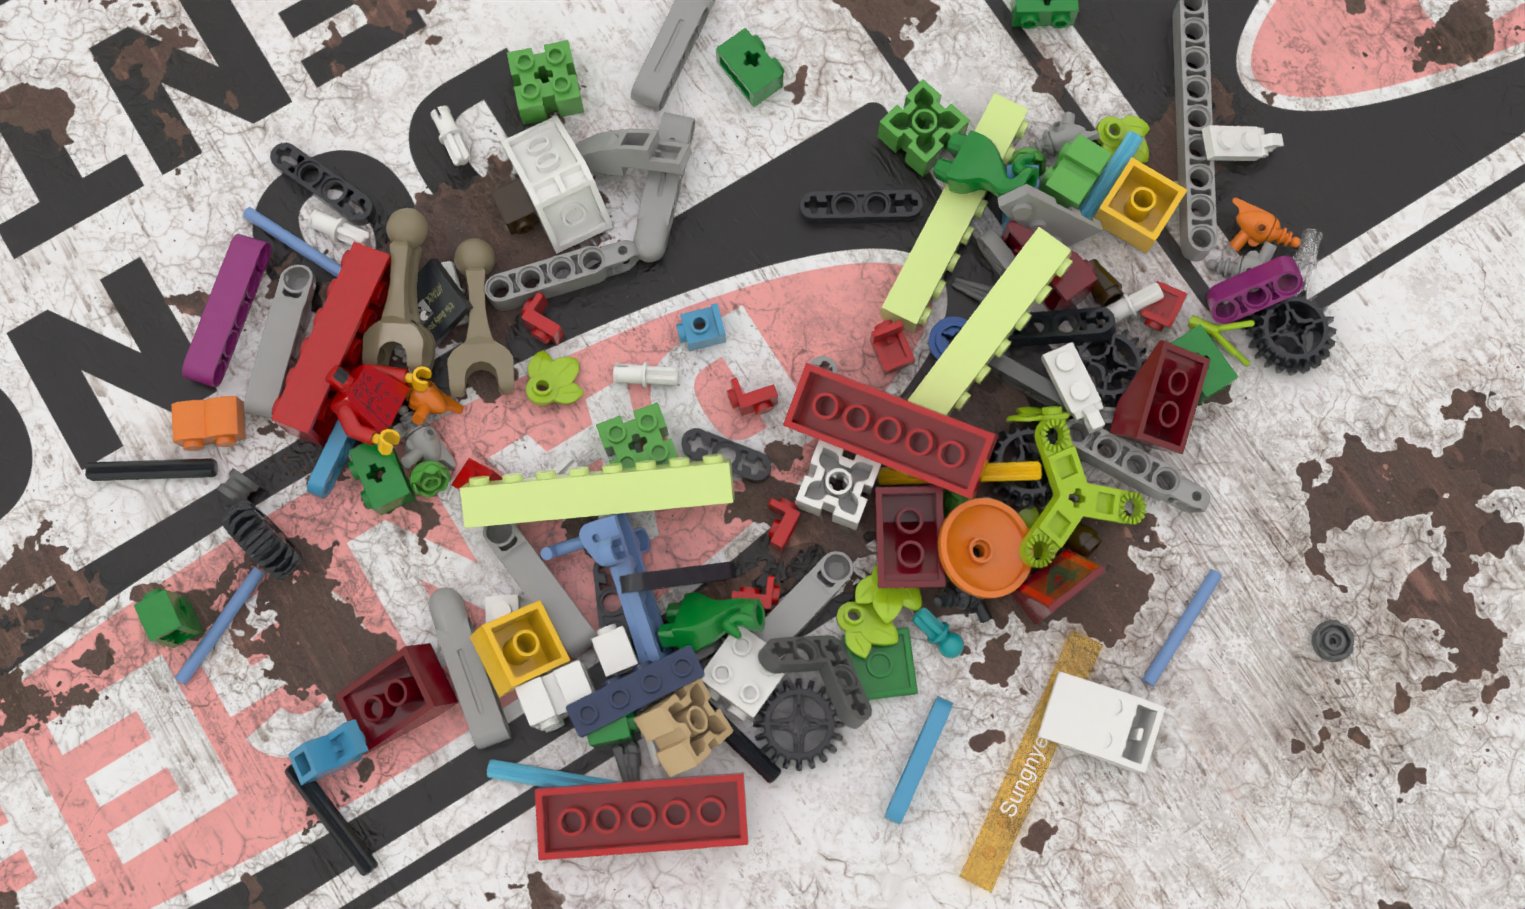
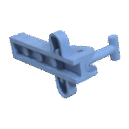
M628 513L614 514L589 522L582 526L578 537L542 548L540 554L544 560H550L585 548L599 565L610 567L638 655L639 664L649 660L653 663L673 653L671 647L664 648L658 636L660 625L664 623L653 590L622 594L619 576L647 572L642 554L650 551V539L646 530L643 527L633 529Z

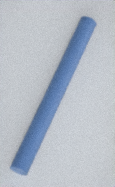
M248 207L244 211L243 217L333 276H338L341 270L340 264L253 208Z
M255 566L178 672L175 677L176 680L187 685L266 573Z
M1210 569L1142 678V681L1147 685L1154 687L1222 578L1219 572Z

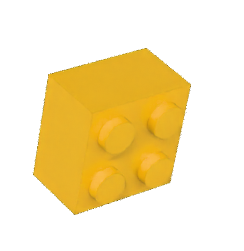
M1131 157L1094 218L1101 221L1103 229L1147 254L1187 192V189Z
M541 600L481 625L470 636L499 698L515 691V687L538 677L548 675L571 661Z

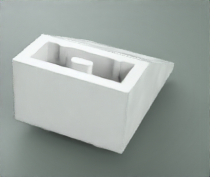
M1058 671L1037 736L1123 769L1146 773L1166 707L1135 695Z

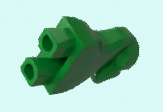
M970 130L968 135L953 133L948 141L947 149L949 153L956 155L954 161L940 158L933 169L935 177L948 184L951 192L967 194L978 190H987L997 197L1025 184L1035 187L1039 175L1038 168L1026 166L1035 160V153L1031 152L1020 155L1014 160L1012 172L1017 177L1009 179L996 145L988 137L973 130Z
M685 593L682 602L669 603L666 610L669 624L660 625L658 636L664 648L678 646L680 650L690 645L694 652L711 645L725 633L740 639L741 632L738 627L754 632L763 631L765 626L764 607L760 599L733 598L713 600L700 593Z

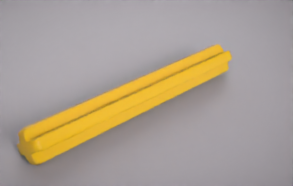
M1038 461L988 463L981 482L1040 480L1042 477V466ZM880 467L878 472V482L881 485L931 484L890 467Z

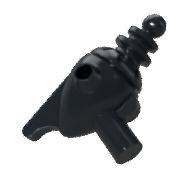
M953 582L950 587L940 591L938 595L932 598V604L936 607L951 608L955 606L958 609H964L968 614L976 613L980 623L987 622L993 618L984 598H978L962 591Z

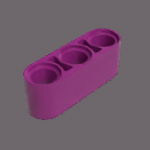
M1290 256L1277 257L1212 286L1206 296L1211 316L1214 321L1220 324L1232 323L1296 295L1303 288L1304 281L1294 258ZM1291 274L1288 278L1280 279L1283 275ZM1253 288H1260L1255 292H1249ZM1224 301L1229 302L1226 305H1218L1219 303Z

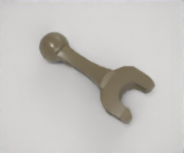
M402 208L391 214L386 224L387 236L392 242L390 244V286L381 320L370 326L363 336L362 360L363 364L389 366L392 351L401 344L406 350L407 367L410 371L413 372L420 366L427 367L432 371L436 341L432 333L420 323L417 301L418 268L422 253L420 246L428 236L429 227L426 218L419 211L412 208Z
M470 238L463 241L457 247L454 254L455 266L466 278L469 302L473 308L469 312V326L465 342L455 348L448 358L450 395L452 398L463 397L466 394L467 378L473 372L479 370L489 371L496 377L500 394L513 395V356L506 347L493 340L486 314L484 286L487 281L486 276L494 268L495 253L486 241Z

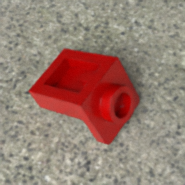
M771 498L768 503V509L783 518L782 520L775 519L768 536L772 538L770 541L771 547L783 553L801 519V513L796 510L798 506L785 498H780L779 501Z
M768 575L766 595L759 594L760 590L757 588L740 587L739 592L732 591L731 599H760L765 613H770L772 605H778L780 586L774 585L775 576Z

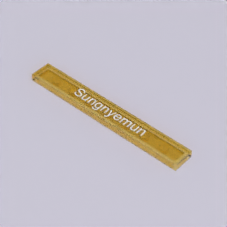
M1074 630L1070 631L959 875L960 878L992 893L1058 746L1057 743L1037 736L1057 673L1060 671L1088 680L1103 644Z

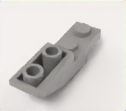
M652 129L612 130L593 135L576 144L590 172L623 177L628 168L682 174L692 155L690 144L660 140L659 131Z

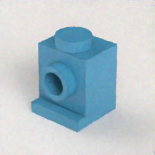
M718 303L711 304V307L680 314L682 323L676 324L680 343L687 342L689 351L726 342L725 329ZM696 324H706V326L701 330L694 328V325Z

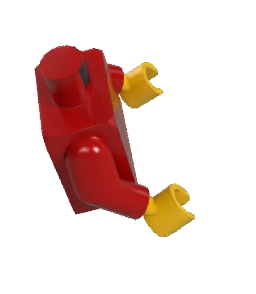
M363 364L348 373L339 365H336L325 378V381L338 390L330 404L331 410L337 415L348 437L371 446L378 444V451L382 455H389L393 451V445L399 444L400 436L398 432L389 428L410 390L406 386L407 383H412L415 390L423 392L428 388L429 383L418 378L430 379L432 372L424 366L417 367L413 373H409L408 369Z

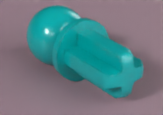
M925 607L916 611L912 619L913 623L928 636L927 641L930 644L937 643L941 655L946 658H955L962 653L964 641L958 633L948 632L949 624L947 622H940Z

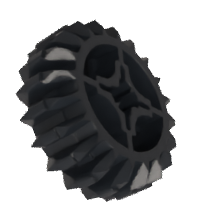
M1306 290L1301 291L1297 297L1294 295L1259 310L1248 318L1247 321L1253 320L1255 322L1254 326L1246 331V336L1254 338L1248 343V348H1257L1259 350L1254 356L1255 359H1260L1262 356L1266 359L1264 368H1269L1274 364L1276 365V374L1282 373L1285 368L1289 376L1295 375L1298 370L1301 374H1306L1310 371V367L1313 369L1318 368L1322 364L1321 360H1326L1330 356L1328 349L1333 348L1336 342L1330 337L1336 334L1337 329L1328 326L1334 321V316L1324 315L1328 305L1319 308L1316 305L1318 296L1308 300ZM1272 313H1275L1277 316L1275 321L1277 328L1272 333H1269V318ZM1312 331L1313 345L1310 352H1307L1305 336ZM1277 345L1282 346L1286 351L1280 349Z
M1103 324L1098 325L1097 328H1103ZM1116 327L1114 335L1107 340L1078 342L1074 344L1088 374L1095 380V388L1101 398L1102 405L1105 403L1106 407L1116 408L1119 399L1147 360L1141 358L1147 352L1146 348H1136L1139 337H1135L1131 341L1126 338L1129 335L1128 329H1125L1120 335L1117 334ZM1105 346L1100 356L1091 355L1090 358L1082 356L1086 350L1092 347ZM1117 351H1119L1125 357L1127 362H1124L1118 358ZM1107 358V369L1110 370V372L1105 378L1106 372H1104L1105 367L1102 365V363ZM1129 379L1125 387L1117 390H1107L1111 380Z
M1023 421L1021 431L1015 423L1010 424L1009 433L1001 429L998 432L999 439H997L989 459L991 461L988 463H1002L1004 450L1014 444L1016 448L1014 452L1015 462H1023L1025 459H1028V462L1038 461L1044 467L1040 453L1032 450L1028 442L1036 444L1035 430L1039 422L1036 423L1033 430L1030 429V424L1027 421ZM1049 428V431H1046L1049 444H1055L1057 438L1055 440L1051 438L1054 432L1053 428ZM1024 480L1027 486L1032 489L1019 487L1012 481H996L998 484L992 490L994 494L999 493L1001 490L1006 493L1002 498L1004 503H1007L1011 497H1014L1015 508H1019L1023 500H1026L1027 509H1033L1035 499L1041 507H1045L1047 505V497L1050 500L1053 497L1050 483L1042 487L1040 480Z
M242 499L226 511L227 513L221 518L223 527L242 550L262 567L266 573H269L273 578L283 580L298 569V566L303 562L301 552L283 531L252 502Z
M796 678V689H790L789 682L784 680L782 681L784 692L780 694L775 687L772 692L775 698L772 701L768 698L764 703L768 706L767 709L761 708L757 715L763 716L764 720L754 721L753 727L764 728V733L757 734L755 740H767L768 744L761 748V752L765 754L772 748L775 751L770 759L772 763L777 762L780 756L785 758L782 766L783 769H788L790 760L796 761V771L802 770L803 760H807L809 768L814 769L816 766L813 757L818 756L822 763L828 761L826 755L822 752L825 748L833 754L836 753L837 748L830 741L831 739L842 741L843 736L834 733V728H843L845 725L841 721H834V716L838 715L835 709L831 710L830 705L833 704L830 697L826 701L822 698L827 691L825 686H822L819 692L815 693L812 691L815 686V681L813 680L809 681L807 689H801V678ZM793 697L792 714L787 718L771 719L775 708L784 700ZM804 697L817 703L823 710L826 719L809 717L804 709ZM797 707H800V716L804 717L803 721L807 720L808 724H817L803 728L800 734V743L797 741V733L793 732L794 729L791 730L789 725H781L789 724V722L795 720ZM771 730L787 731L793 737L794 753L782 748L773 738ZM827 730L821 744L815 749L804 753L806 734L810 731Z

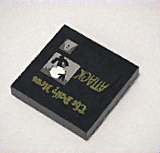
M431 258L418 272L417 301L420 323L432 333L437 347L470 312L473 306L438 259Z

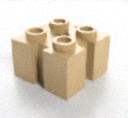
M701 679L648 705L633 718L647 742L654 740L659 747L655 755L669 777L698 766L712 753L711 748L720 745L733 732L721 710L712 709L708 702L712 696Z

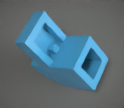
M356 719L341 724L328 735L304 742L288 755L300 784L304 785L329 776L362 759L361 755L369 750L365 743V736L359 729Z

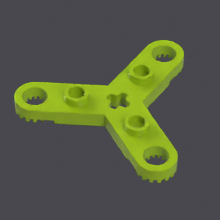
M1059 419L1043 420L1035 430V441L1053 492V497L1020 544L1019 554L1021 560L1027 566L1034 568H1043L1052 562L1051 560L1054 559L1059 548L1063 547L1082 517L1133 525L1140 523L1141 519L1145 518L1144 514L1147 512L1145 510V507H1147V504L1144 503L1145 498H1142V495L1137 492L1087 483L1076 447L1073 445L1069 434L1070 430L1067 429L1068 425ZM1051 426L1056 429L1058 434L1055 444H1049L1050 442L1047 441L1048 437H1046L1048 435L1046 431H1049L1048 428H1051ZM1069 494L1078 496V502L1073 503V501L1069 500ZM1126 500H1131L1134 505V511L1130 517L1126 515L1125 509H1123L1125 507L1124 503H1127ZM1035 542H1039L1043 549L1042 555L1038 560H1035L1033 554H1031V548H1033L1032 545Z

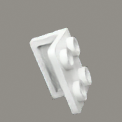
M738 627L741 632V638L736 639L728 635L705 667V676L701 680L711 694V700L716 702L720 698L730 705L727 711L742 722L746 718L753 722L757 717V713L785 673H771L763 668L759 662L758 653L766 642L748 629Z

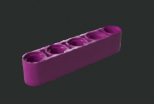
M236 234L232 238L184 360L182 376L185 379L216 388L222 383L271 255V245L269 242L242 234Z

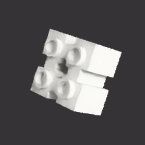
M819 440L809 467V471L815 473L814 477L811 478L805 475L795 504L798 506L797 508L820 516L822 509L833 513L832 522L857 530L868 500L861 497L862 492L871 494L881 464L857 454L854 460L843 457L844 449ZM836 479L842 480V487L845 489L836 491L829 483L835 484Z
M577 660L554 670L548 675L517 686L515 690L530 727L541 731L545 730L548 733L565 725L563 720L569 716L566 710L567 705L595 692L596 688L586 665Z

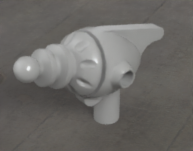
M1065 112L1062 117V123H1053L1048 128L1049 130L1046 129L1044 131L1042 139L1035 138V143L1029 142L1030 147L1025 146L1022 148H1034L1042 154L1047 152L1052 156H1056L1067 141L1073 143L1078 134L1091 141L1098 139L1100 135L1097 130L1086 131L1084 127L1074 124V113Z
M1265 241L1260 253L1250 251L1247 255H1241L1234 261H1231V258H1228L1226 261L1221 258L1219 262L1211 259L1207 262V268L1209 270L1217 269V274L1223 272L1224 277H1227L1228 274L1234 277L1270 261L1277 246Z
M401 405L398 413L402 415L400 421L404 422L402 424L403 429H407L404 438V448L408 452L401 458L403 466L411 468L419 460H432L446 465L448 469L453 470L456 463L438 437L435 429L426 422L422 425L415 424L412 421L414 411L409 412L406 405Z

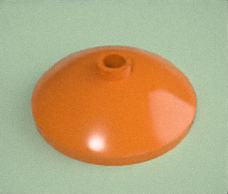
M990 498L968 500L955 507L942 523L938 537V552L941 564L950 580L962 591L984 599L1005 596L1019 588L1031 570V567L1023 563L1019 554L1020 544L1029 530L1016 511L998 500ZM974 547L979 551V558L973 554Z

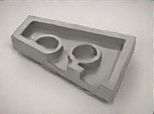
M1028 184L998 197L999 208L1011 221L1034 232L1040 227L1066 247L1103 231L1100 220L1094 217L1087 219L1081 216L1080 210L1072 206L1067 209L1057 204L1056 198Z

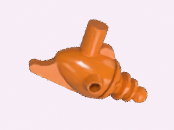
M1237 197L1232 199V203L1239 210L1236 221L1241 230L1230 241L1229 245L1237 252L1247 242L1251 246H1257L1259 243L1264 244L1265 241L1269 243L1276 241V245L1282 242L1284 247L1288 243L1293 248L1300 246V238H1292L1293 232L1287 233L1286 227L1281 229L1278 218H1275L1273 214Z
M418 378L429 383L428 388L423 392L415 390L412 383H407L406 385L410 390L405 398L409 403V408L415 410L412 416V421L415 424L422 425L429 414H443L446 411H454L458 414L463 412L464 407L439 390L432 381Z

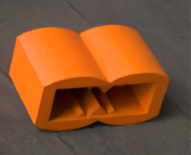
M222 396L171 404L173 442L183 447L185 451H200L204 449V445L216 443L217 447H232L236 445V441L246 439L244 401L237 396Z

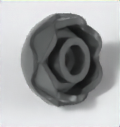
M1332 619L1320 623L1314 629L1311 643L1314 651L1320 658L1329 662H1339L1352 654L1354 635L1352 630L1346 625ZM1330 638L1334 639V644L1330 643Z

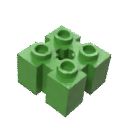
M568 40L545 44V52L533 54L532 48L507 52L511 76L515 85L514 91L518 110L524 125L548 120L547 113L559 111L560 118L584 113Z
M924 79L906 95L903 109L896 105L879 122L877 135L895 153L902 148L906 152L905 162L922 177L936 165L938 159L941 158L943 148L948 151V141L953 133L966 135L970 121L952 104L945 109L940 104L942 95Z
M1078 134L1073 143L1067 141L1057 156L1056 163L1053 167H1049L1042 178L1039 190L1056 198L1057 204L1067 209L1072 206L1079 210L1105 169L1112 153Z
M658 402L634 410L635 419L623 423L621 416L596 424L607 456L616 455L615 459L609 461L610 464L622 463L623 468L636 467V462L655 460L656 465L669 464V459L678 457L672 439L670 438L665 441L662 439V437L668 436L669 433ZM637 443H645L643 445L644 451L641 453H637L636 449H631Z

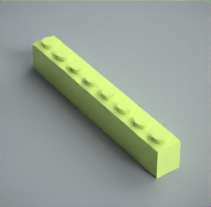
M994 93L975 132L988 137L996 145L1003 164L1008 165V161L1016 150L1011 147L1015 138L1021 140L1028 128L1029 122L1025 121L1029 109ZM946 184L881 308V318L892 320L893 323L901 320L904 325L903 329L913 334L918 325L925 326L932 312L928 305L933 297L939 299L947 283L942 280L946 271L953 272L961 256L956 253L960 244L967 245L975 229L970 226L974 217L980 219L987 207L988 201L984 200L988 192L987 190L958 194L951 192L948 184Z
M1038 227L908 400L948 416L954 408L960 411L971 397L967 391L973 383L981 384L990 372L991 368L987 365L995 355L1000 358L1012 343L1008 340V337L1016 328L1021 331L1030 320L1032 315L1028 311L1035 302L1042 304L1049 295L1052 288L1048 285L1056 275L1061 278L1073 263L1069 259L1072 250Z
M709 454L702 456L703 461L689 462V457H677L669 459V464L656 465L655 460L636 462V467L623 468L622 463L603 465L601 471L589 472L588 466L570 468L569 474L556 475L555 470H542L535 472L536 477L523 478L522 473H510L502 475V480L490 481L489 476L469 478V483L460 488L464 528L733 503L735 494L731 458L723 459V454Z

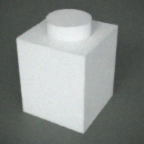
M611 624L597 631L598 636L591 639L605 676L608 679L627 673L639 665L626 629L623 626L617 628L616 624Z

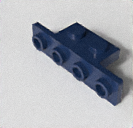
M688 645L653 663L651 660L643 662L633 668V673L623 678L621 676L613 677L602 684L603 688L567 705V713L578 736L583 738L705 676L704 670L692 646Z

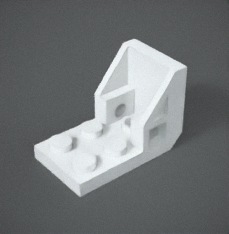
M557 115L501 141L556 254L614 227L585 160Z

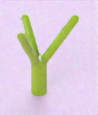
M1195 315L1191 316L1188 321V327L1193 329L1201 324L1207 334L1216 339L1232 356H1235L1246 367L1250 366V361L1221 335V332L1252 327L1255 324L1253 320L1215 325Z

